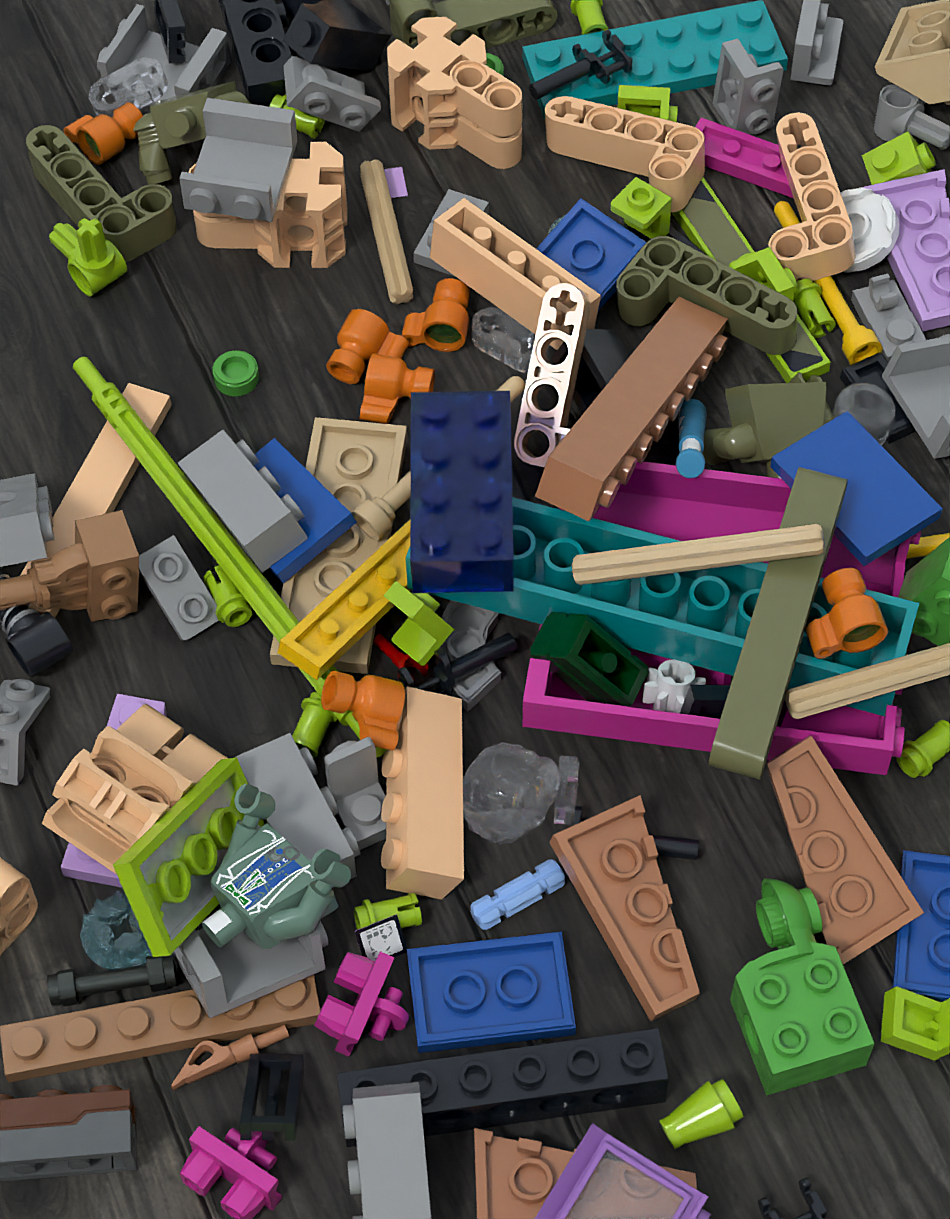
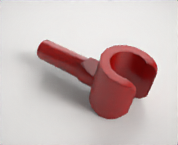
M378 634L374 638L373 643L392 660V663L398 669L414 667L423 676H427L428 662L421 666L408 654L400 652L382 634Z

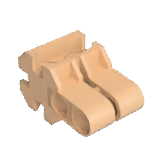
M447 17L421 18L411 26V30L418 36V45L414 49L398 39L387 47L391 124L403 132L418 120L424 124V134L418 138V141L429 150L449 149L460 145L495 168L507 169L515 166L522 157L521 89L512 81L486 66L487 59L484 40L473 34L458 46L451 41V33L457 28V23Z
M311 142L310 159H292L272 222L256 219L247 220L236 216L201 213L193 210L198 240L201 244L210 248L257 249L258 254L274 268H290L291 251H312V268H328L346 255L344 226H347L348 209L343 155L327 142ZM196 164L189 169L188 173H194Z
M144 704L117 730L107 726L99 733L90 754L87 750L83 749L72 759L56 783L52 794L59 800L46 811L42 824L116 874L113 864L221 759L228 758L193 734H189L180 742L184 728L148 704Z

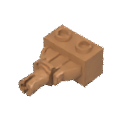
M123 510L75 520L74 545L62 549L48 560L31 563V568L27 569L26 575L0 580V611L35 602V605L39 606L40 610H47L53 607L66 610L87 609L91 622L103 619H119L128 613L137 612L139 554Z

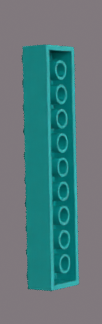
M436 478L413 537V573L411 546L405 557L408 589L415 590L419 586L430 595L542 625L551 612H562L568 615L571 613L585 614L625 647L734 676L768 564L757 562L579 585L575 582L572 572V562L576 555L682 541L594 518L586 521L564 510L441 478ZM820 578L807 625L813 620L823 617L833 608L827 602L822 588V582L825 578ZM866 589L864 595L871 596L878 603L887 625L888 634L885 639L869 650L855 653L839 650L827 658L818 659L814 656L805 630L787 690L905 656L919 603ZM896 691L845 706L884 716L886 706L892 705Z

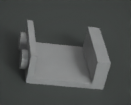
M137 4L128 18L121 21L117 34L109 46L104 47L99 54L97 69L101 74L103 90L151 106L160 100L216 86L231 63L227 32L212 28L200 47L185 42V48H183L185 62L169 63L160 34L148 30L145 7Z
M207 98L203 108L206 137L194 173L181 172L179 178L184 209L196 210L201 213L236 216L247 220L256 219L272 222L298 141L295 111Z
M950 334L924 341H908L898 345L892 353L882 378L933 458L950 456Z
M320 921L313 933L284 940L271 949H262L244 931L220 948L202 928L198 931L195 929L173 952V955L208 1017L212 1018L325 970L322 947L328 945V938Z

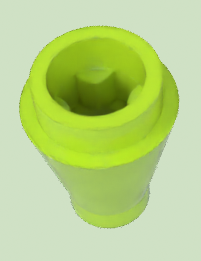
M721 1079L712 1085L709 1081L705 1082L674 1111L659 1120L671 1145L674 1149H677L684 1144L735 1129L733 1123L744 1116L729 1087Z

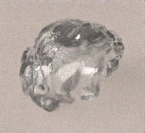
M501 742L485 748L468 767L463 778V817L468 822L469 829L482 838L489 840L490 843L508 844L539 828L560 789L561 776L557 765L553 759L540 757L534 750L525 749L518 744L512 745Z

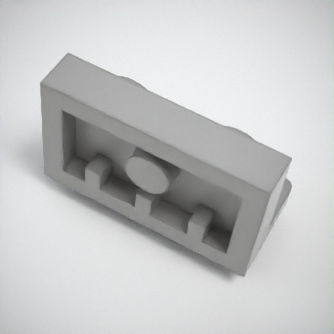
M803 0L790 80L823 85L833 84L843 20L827 17L829 4L821 3V0Z
M738 38L722 43L712 104L727 127L749 135L758 134L773 126L784 69L779 62L758 67L754 56L746 52Z
M292 56L283 65L287 106L358 132L381 110L380 100L365 95L364 82L322 66L310 64L308 61Z

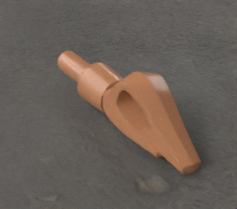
M282 1025L254 1038L250 1033L227 1046H221L209 1040L200 1042L189 1055L187 1062L171 1084L172 1091L177 1090L186 1083L191 1084L220 1072L234 1063L238 1064L249 1060L250 1054H259L258 1050L290 1037L286 1026ZM203 1053L213 1054L201 1065L194 1064Z

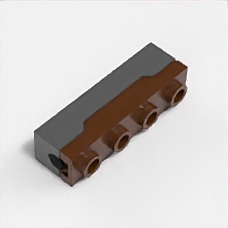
M100 1085L92 1088L88 1093L68 1094L63 1090L50 1089L38 1092L36 1097L15 1099L10 1095L0 1094V1182L137 1170V1128L135 1126L137 1125L136 1106L130 1089L122 1090L114 1085Z

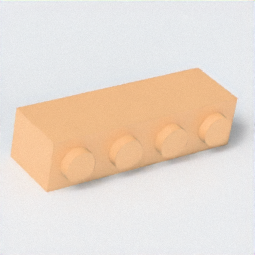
M463 198L434 220L430 258L535 335L545 293L552 286L559 283L573 285L581 289L588 296L590 315L587 329L595 328L601 295L471 202ZM568 294L565 301L558 300L556 304V309L561 310L564 315L562 326L552 323L550 330H559L567 334L573 331L574 328L564 326L567 312L576 311L577 303L570 300V294ZM556 339L549 345L558 350L564 341Z
M407 686L405 688L403 711L397 723L398 743L393 751L386 750L381 766L382 775L387 777L386 796L381 809L382 821L386 822V842L381 853V865L386 869V889L443 899L464 880L462 699Z

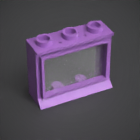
M592 1123L534 1219H709L711 1213L702 1208L708 1198L707 1195L702 1194Z

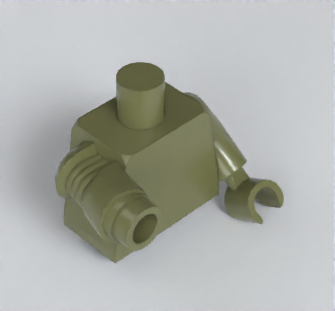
M235 81L157 101L150 106L151 112L145 114L136 122L133 131L138 132L139 170L143 172L148 185L161 183L173 178L166 148L205 139L206 131L203 108L207 98L251 104L244 94L237 91Z
M797 372L789 383L747 384L725 389L732 427L706 430L702 454L705 462L709 465H717L738 458L742 463L766 462L767 477L780 478L770 467L772 456L834 419L826 401V382H822L821 377L817 375H811L805 382L802 373Z

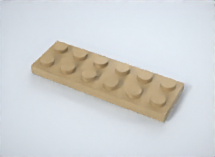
M315 417L306 469L352 513L366 499L372 501L375 497L382 498L400 481L407 442V426ZM354 524L283 584L281 599L298 621L303 620L391 537L392 528L378 541H375ZM376 624L333 664L337 671L368 674ZM273 636L270 651L271 664L297 667L277 653L279 642Z

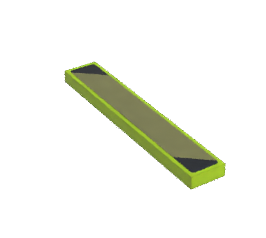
M704 177L701 179L688 204L683 209L672 213L695 246L707 256L728 267L731 262L737 260L740 256L746 253H755ZM798 314L797 341L794 347L789 352L781 355L766 353L786 383H789L797 372L802 373L804 381H807L811 375L820 376L829 372L830 360Z

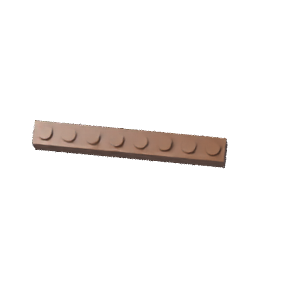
M678 297L548 456L535 497L586 521H590L601 506L609 508L618 492L620 484L625 486L628 483L637 462L643 463L653 441L658 442L668 421L673 422L684 400L689 401L692 397L698 381L703 382L710 371L713 361L717 363L721 358L728 342V337L722 335L728 318Z

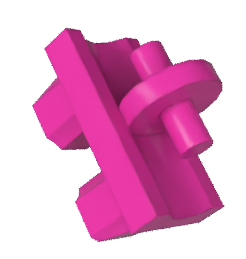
M381 951L375 961L347 952L333 982L358 993L356 1002L352 1006L328 995L314 1026L329 1036L338 1039L335 1051L349 1057L354 1045L359 1041L368 1019L374 1022L369 1035L379 1041L384 1040L388 1029L403 1030L406 1027L409 1014L399 1006L403 995L402 991L389 987L384 999L377 998L394 957Z
M200 1126L189 1138L193 1152L180 1172L182 1182L199 1195L205 1196L218 1178L222 1176L233 1184L220 1202L222 1209L232 1218L252 1219L260 1212L263 1206L271 1211L274 1210L282 1199V1195L276 1191L279 1184L278 1179L254 1164L256 1162L269 1171L277 1160L275 1155L264 1149L268 1140H262V1132H253L252 1140H240V1132L235 1128H231L226 1134L224 1141L235 1148L236 1151Z

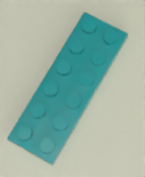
M763 0L610 29L611 36L617 35L625 44V53L628 57L632 58V71L630 73L620 70L610 75V82L607 84L597 79L596 75L591 77L588 75L537 101L545 119L546 104L556 97L568 96L612 106L618 104L619 85L670 88V94L712 86L716 84L722 43L737 38L746 52L754 56L758 67L779 62L784 71H787L788 58ZM603 31L523 46L522 59L531 84L577 62L572 52V48L576 44H580L582 50L586 49L589 53L593 52L597 57L610 52L603 42ZM610 58L602 63L607 67L616 62Z

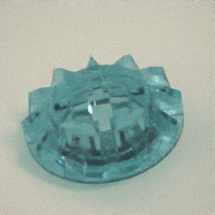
M116 890L112 897L105 900L96 899L95 905L90 912L83 914V925L80 933L81 942L88 957L97 965L109 970L139 966L146 962L147 956H152L126 895ZM129 915L130 928L134 932L132 934L123 933L113 943L114 935L109 926L111 924L120 925L123 919H126Z

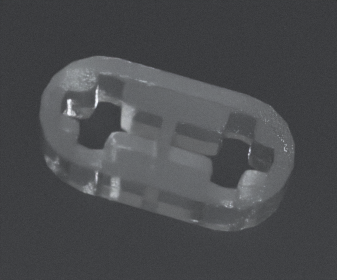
M141 58L96 81L89 90V100L97 116L105 114L113 117L114 110L127 102L140 109L159 99L167 90L168 80L162 65L157 60ZM149 75L153 82L146 85L141 78ZM111 94L116 101L108 105L104 97Z
M488 307L478 311L472 319V341L479 350L522 373H528L532 350L530 349L534 345L535 334L499 308ZM495 327L500 328V332L497 331V330H494V328H495ZM484 329L489 330L490 332L485 333ZM548 345L547 350H546V356H547V358H548V361H549V345ZM521 349L528 352L526 354L521 353Z

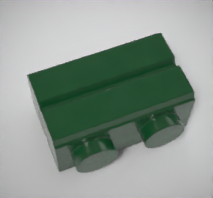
M551 612L546 617L530 648V655L532 657L550 660V671L589 702L630 707L633 705L649 672L648 666L638 657L631 655V652L585 614L571 613L568 615L562 612Z

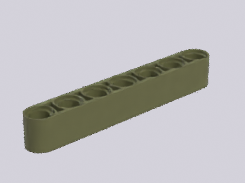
M799 467L779 529L812 524L821 525L825 540L824 552L819 555L769 561L716 731L708 766L758 780L761 779L839 518L848 479Z

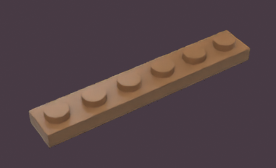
M314 975L212 1018L208 1017L192 989L0 1026V1037L5 1077L8 1083L193 1048L200 1042L207 1040L219 1043L240 1039L250 1033L252 1036L261 1035L282 1025H285L286 1029L313 1025L320 1013Z

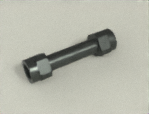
M173 955L147 956V964L77 976L74 969L57 971L56 974L47 975L51 1006L62 1005L65 1007L79 1004V996L150 985L151 992L167 990V987L177 986Z

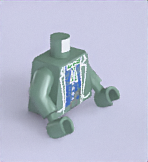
M244 784L237 790L234 798L236 809L245 814L244 818L237 821L229 848L218 871L212 876L210 882L221 908L203 921L202 926L211 940L220 948L244 931L262 949H271L284 940L313 933L321 919L339 907L332 887L340 888L345 886L351 878V871L347 865L340 863V855L324 848L316 852L310 861L268 823L263 827L259 826V819H267L275 811V801L270 794L262 791L259 792L257 787Z

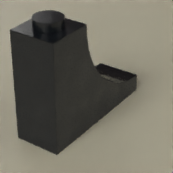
M348 0L281 1L284 7L294 16L283 42L310 64L373 71L391 37L387 31Z

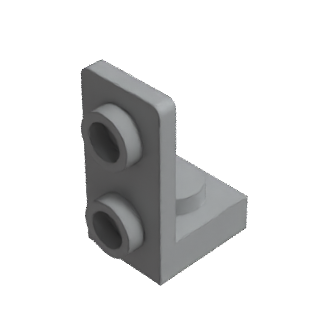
M174 535L139 555V578L142 577L180 640L186 641L219 621L215 613L217 605Z
M26 679L4 680L1 683V783L18 785L24 777L25 733L50 699L49 687L35 685Z
M366 737L357 742H344L324 758L327 785L338 807L339 814L336 816L342 828H350L357 841L359 850L386 839V822H383L381 818L382 804L386 795L378 782L376 749L372 739Z

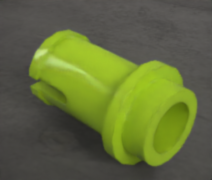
M602 0L571 1L570 8L572 13L578 17L582 35L608 29L601 10Z
M277 94L269 106L294 110L296 130L314 139L318 136V132H321L325 119L287 106L286 94L284 96Z
M811 279L797 281L798 291L794 294L793 302L814 338L823 337L826 333L821 325L825 324L827 330L831 332L835 328L836 323L820 297L822 289L819 284L813 283Z
M220 565L215 566L214 569L221 582L216 581L210 570L204 575L203 581L217 605L216 616L219 621L229 627L243 625L251 618L252 607Z
M312 692L309 698L303 699L301 708L304 711L292 735L298 749L307 747L312 758L317 757L318 749L330 723L337 720L332 711L323 709L321 697L317 692Z
M939 720L915 741L907 740L903 743L901 757H896L905 774L912 778L918 776L925 777L931 773L932 765L950 752V723L946 720Z
M409 893L406 896L372 904L369 899L363 900L362 906L354 907L353 909L357 930L395 914L398 916L401 928L422 925L420 907L415 908V904H418L416 894Z

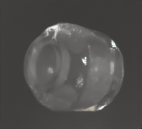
M857 383L844 388L836 398L832 411L833 418L848 411L882 445L889 435L895 415V405L891 396L884 389L874 384Z

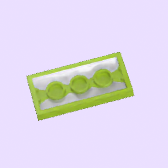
M237 757L221 759L113 864L119 882L124 889L153 957L170 956L219 904L210 882L212 876L218 871L229 848L237 821L243 820L245 815L236 809L234 801L237 790L242 785L248 784ZM259 819L258 825L261 827L265 825L263 819Z

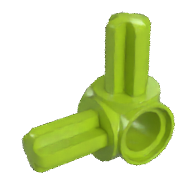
M85 218L81 219L78 222L79 229L77 231L70 224L58 223L49 235L50 242L68 258L69 274L77 287L85 295L91 297L127 272V265L123 256L110 241L105 239L103 227L99 220L96 218L90 221Z

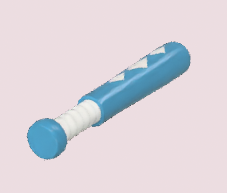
M697 399L683 402L678 413L680 453L676 458V468L680 475L685 478L698 477L705 469L706 463L702 452L704 449L707 411L704 404Z

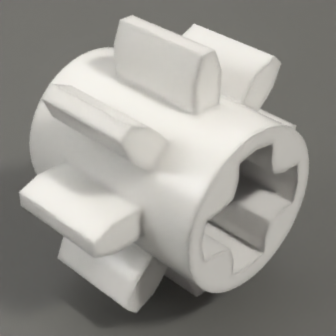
M674 659L667 660L659 666L658 670L654 668L648 669L649 672L647 674V681L644 684L642 701L647 704L653 703V710L680 713L689 686L705 685L706 679L701 677L695 678V670L693 665Z

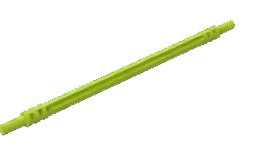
M88 357L77 359L73 364V369L92 392L94 404L280 643V640L299 623L298 619L138 416L115 384L107 383ZM332 665L316 680L300 669L320 697L327 676L331 671H337L334 665ZM348 710L343 714L333 712L343 726L349 725L360 739L359 724L354 719L351 711ZM375 747L376 758L385 754L387 749Z

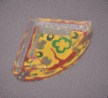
M560 755L554 809V823L571 825V821H574L580 761H577V757Z

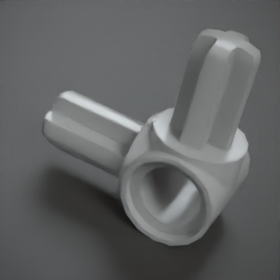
M895 84L882 88L874 121V132L879 138L890 141L909 131L911 135L940 149H946L950 144V126L924 114L925 101Z

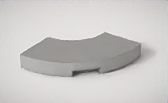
M451 600L442 615V619L455 630L440 646L449 661L451 662L488 643L490 633L499 622V613ZM492 662L455 681L456 685L452 686L453 692L451 694L453 697L462 699V707L468 712L501 681V671Z

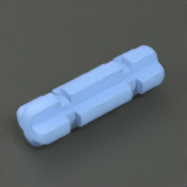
M548 859L534 867L535 873L532 874L530 871H527L494 890L495 896L485 895L474 901L470 906V912L476 924L482 930H487L500 923L499 917L502 915L508 918L542 899L541 893L544 891L550 894L563 887L565 875L559 864L553 859Z

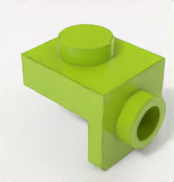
M619 85L617 108L677 122L678 106H669L670 88Z
M909 131L862 155L872 185L932 172L931 168L936 166L934 156L925 142L919 145Z
M635 177L611 201V211L624 218V223L651 239L658 236H666L670 230L672 197Z
M770 247L755 253H746L729 264L730 268L794 301V294L798 291L796 279L788 267L783 269Z
M395 581L383 596L406 614L408 619L394 634L392 642L418 664L424 666L435 654L434 651L440 648L455 629L435 613L440 604L423 589L417 586L411 593Z
M897 986L885 992L881 1042L934 1061L949 1054L950 998L943 1002H938Z

